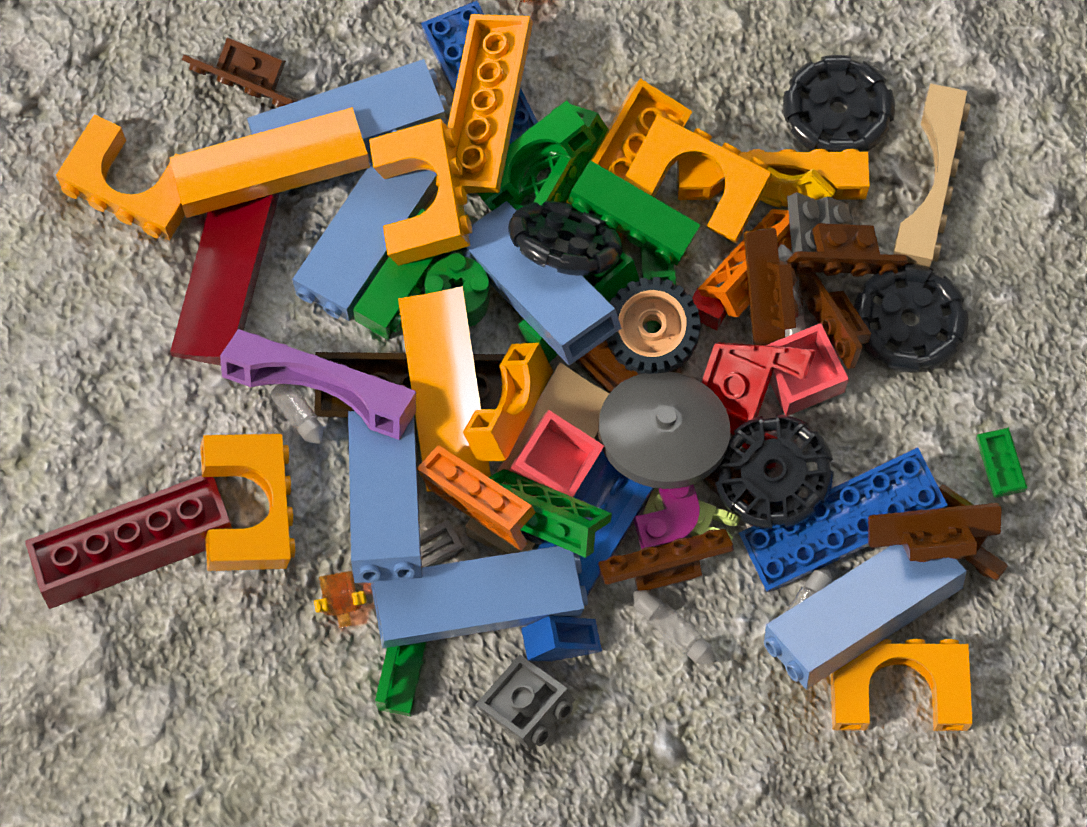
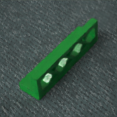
M570 104L597 140L572 159L563 155H550L535 162L521 182L522 198L512 205L516 211L523 207L520 205L523 199L532 193L536 194L534 202H537L539 205H542L545 201L566 203L571 190L609 130L598 112ZM551 167V173L548 178L537 181L536 177L539 172Z
M502 469L489 477L532 505L536 513L520 530L585 558L594 553L595 532L611 523L612 513L509 470ZM503 482H506V483H509V484H511V485H504V484H502V483H503ZM583 517H590V518H593V520L590 521V520L585 519V518H583Z
M427 641L387 648L375 698L378 710L411 717Z

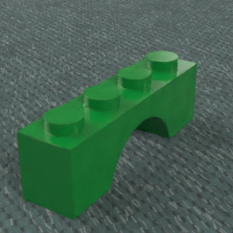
M566 100L509 144L500 192L478 193V195L491 211L506 201L512 206L522 198V179L526 171L535 162L550 155H563L572 159L597 139Z

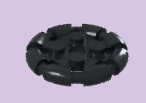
M827 55L822 56L821 61L806 63L792 76L789 81L790 88L784 92L783 114L785 121L790 123L792 127L791 133L811 151L815 149H825L828 152H842L846 149H856L859 152L862 150L869 151L878 145L889 132V122L893 121L895 116L894 95L892 90L886 87L885 83L887 80L883 74L866 61L860 63L852 60V56ZM847 71L858 75L857 79L855 80L852 76L846 75ZM825 72L828 79L820 81L818 75ZM874 90L877 96L869 99L867 93ZM801 91L810 94L809 99L802 98L800 95ZM834 102H841L847 107V110L843 113H836L830 108V105ZM808 116L810 123L803 122L801 118ZM868 116L877 118V121L873 123L867 121ZM822 131L833 135L831 141L820 138ZM856 133L859 137L856 140H852L851 138H849L850 136L855 135Z
M545 201L542 205H539L537 202L530 203L519 208L509 221L508 231L510 239L514 246L520 247V253L541 267L545 268L547 265L557 269L558 273L576 276H587L589 272L600 274L614 267L622 254V242L615 229H610L606 222L601 220V217L594 212L582 213L574 209L572 204L557 201Z
M905 264L902 268H898L897 274H894L892 270L884 272L883 275H879V272H877L865 282L864 291L857 294L854 308L871 332L869 342L862 344V347L874 360L880 359L887 363V367L890 369L917 373L919 369L929 367L932 370L937 368L957 353L956 348L958 344L963 343L966 338L969 319L968 311L964 310L962 304L964 298L957 286L948 277L944 276L942 278L933 273V268L919 264ZM904 280L906 287L896 289L895 282ZM926 283L936 289L933 295L930 290L924 288ZM875 296L883 299L881 306L873 302ZM950 307L952 314L943 316L942 309ZM905 313H913L918 317L919 323L914 326L906 325L902 321L901 316ZM877 322L879 330L871 329L869 323ZM939 332L948 337L946 341L941 342L936 339ZM889 341L899 346L895 353L885 348ZM924 349L925 355L917 356L914 351Z
M777 414L776 418L763 419V416L751 419L734 430L735 434L729 440L725 457L715 470L718 473L719 480L716 482L717 491L730 512H737L745 523L763 529H773V526L785 525L786 528L795 526L815 514L814 509L820 502L824 503L827 499L834 479V471L830 467L833 457L828 444L820 433L810 430L807 427V423L800 419ZM777 431V439L765 440V432ZM797 438L804 441L800 448L793 443ZM744 443L751 445L745 454L739 450ZM771 463H778L783 467V472L780 476L771 478L765 474L766 467ZM806 463H817V470L808 471ZM741 470L742 478L732 479L731 472ZM803 487L810 492L805 500L797 496ZM747 493L755 498L750 505L743 501ZM783 504V512L771 513V505L780 506Z

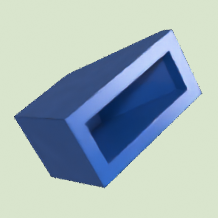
M547 616L521 628L527 660L552 662L602 651L596 619Z

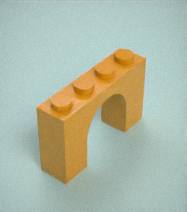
M94 114L56 174L61 191L71 198L77 199L81 197L87 200L91 207L100 212L107 210L114 213L118 220L127 225L134 223L143 227V231L154 238L161 236L170 240L185 216L171 162L159 181L145 192L124 194L112 189L106 182L107 173L125 144L126 138L122 127Z
M667 114L666 118L657 115L624 180L655 197L669 169L678 160L692 155L705 156L714 160L724 172L725 190L707 227L709 230L737 243L772 178V173L767 170L769 165L755 157H752L750 161L740 157L741 151L724 142L721 147L711 142L712 136L698 128H695L694 132L682 127L684 124L682 120L671 114Z
M437 119L369 139L373 168L384 179L416 170H429L437 174L439 181L437 196L425 212L418 216L383 226L387 255L399 266L470 246L469 234L472 233V225L464 211V205L467 204V196L464 187L460 186L459 176L462 175V167L454 153V147L457 146V138L453 128H448L441 119Z
M282 434L203 435L200 445L202 477L239 476L250 479L263 489L269 502L268 516L253 527L208 530L205 539L207 571L287 569L291 558H295V539L289 538V526H293V508L287 507L286 495L291 494L290 476H285L284 464L289 463L288 445H283Z
M884 639L831 674L832 730H867L870 724L869 681L877 671L892 665H903L916 670L929 684L932 693L934 731H968L972 725L969 644H959V640L944 639L940 640L939 644H926L923 639H909L905 641V644H892V640Z

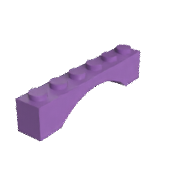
M238 329L220 355L223 378L249 387L268 384H292L324 391L352 407L370 430L400 440L416 413V391L403 385L388 382L374 375H368L351 369L345 365L328 361L317 355L305 353L288 345L265 339L257 334H251Z

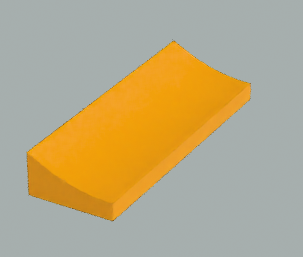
M471 14L448 122V128H453L457 138V146L454 147V153L461 163L462 175L459 176L460 186L464 187L466 194L500 192L533 26L530 16ZM437 176L436 186L439 188V181Z
M640 78L629 91L591 161L624 179L657 115L666 118L667 114H671L684 122L682 127H684L693 111ZM617 231L619 237L621 238L622 233Z
M353 107L169 157L186 218L370 168L368 153Z
M463 286L428 294L398 298L411 389L416 391L415 416L422 462L440 445L479 472L490 477L489 461H477L463 434V430L473 412L481 410ZM426 485V491H427V492H432L431 490L428 489V487H427V485Z

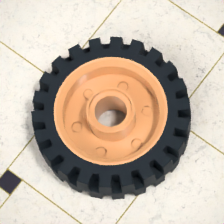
M646 277L641 278L639 282L635 283L632 281L628 283L626 288H621L615 298H612L610 304L616 310L622 329L607 338L606 342L615 359L620 364H623L626 369L631 372L636 371L638 374L672 372L675 368L679 369L686 360L690 359L697 347L701 326L697 306L694 304L690 294L685 292L684 288L680 285H674L673 281L668 279L662 281L659 277H653V280H647ZM654 320L659 322L662 327L656 333H648L643 328L644 324Z

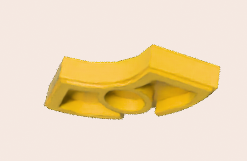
M769 166L767 170L772 173V178L760 200L775 207H788L787 196L796 192L820 200L827 196L832 197L836 190L814 169L805 174L791 176L779 173Z

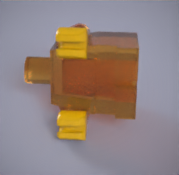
M353 571L320 576L319 580L323 599L314 600L316 613L322 612L324 615L330 616L337 615L339 628L352 626L350 612H356L363 604L367 603L365 591H356Z

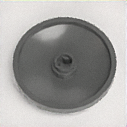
M675 372L659 374L642 373L623 381L607 396L600 412L598 437L599 442L604 445L602 451L606 458L622 475L645 486L674 489L695 484L708 477L717 469L727 452L730 439V421L727 411L718 396L698 380Z

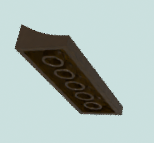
M315 352V355L320 358L411 389L406 353ZM473 354L481 409H496L502 393V376L499 365L506 354ZM315 389L314 417L348 418V411H354L352 407L339 398Z

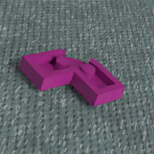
M694 484L674 489L658 488L664 510L634 517L633 520L641 549L671 543L679 538H685L694 529L700 512Z

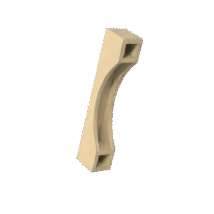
M930 83L920 125L926 133L933 151L935 166L934 182L925 201L912 215L900 223L893 255H906L908 259L906 264H919L930 267L932 261L938 262L942 243L936 242L938 233H944L947 215L942 214L943 206L950 204L953 187L948 186L949 177L956 176L959 159L954 158L955 149L961 150L965 131L959 130L961 121L967 122L970 104L965 103L967 95L965 90Z

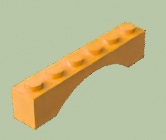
M753 149L748 152H740L739 154L740 157L748 161L755 157L779 173L791 176L805 174L814 169L836 190L832 196L836 200H860L867 198L870 187L868 152H859L856 149H846L842 152H828L825 149H815L810 152H797L793 149L765 152L761 149ZM700 155L687 156L678 160V200H710L720 191L724 190L725 175L722 168L714 160Z

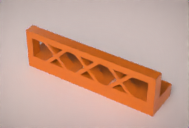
M771 209L753 230L775 228L778 248L780 245H785L792 252L789 211ZM744 239L698 288L701 296L720 299L728 316L739 317L750 305ZM724 282L720 287H716L717 284Z
M440 445L417 467L429 490L522 551L528 544L520 529L536 513L532 505Z

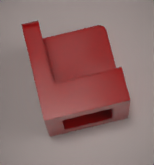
M697 288L692 298L699 311L700 322L717 331L727 312L720 299L701 296Z

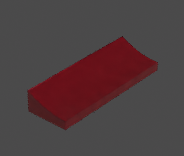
M279 193L208 212L170 350L172 357L221 366L220 355L237 330L244 331Z
M201 475L25 540V544L40 593L48 608L52 609L206 551L205 539L209 529L233 528L214 477H202Z

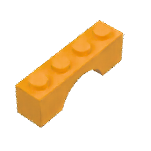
M540 343L511 344L499 365L502 376V393L497 408L475 410L463 430V434L477 461H506L553 373Z

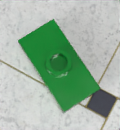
M1009 427L977 434V444L994 498L1025 492L1028 487Z

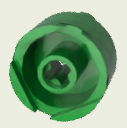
M454 253L441 259L431 267L424 283L425 294L463 286L468 326L472 327L480 322L486 315L490 302L489 280L482 266L469 257Z

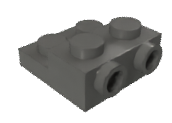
M798 192L787 196L792 255L797 251L817 252L812 229L818 223L853 225L854 221L850 215L848 204L828 196L816 200Z
M519 655L481 697L476 706L481 712L502 726L508 735L531 751L535 745L542 746L547 742L551 734L550 728L558 719L563 721L568 718L573 709L572 703L575 700L564 685L522 655Z

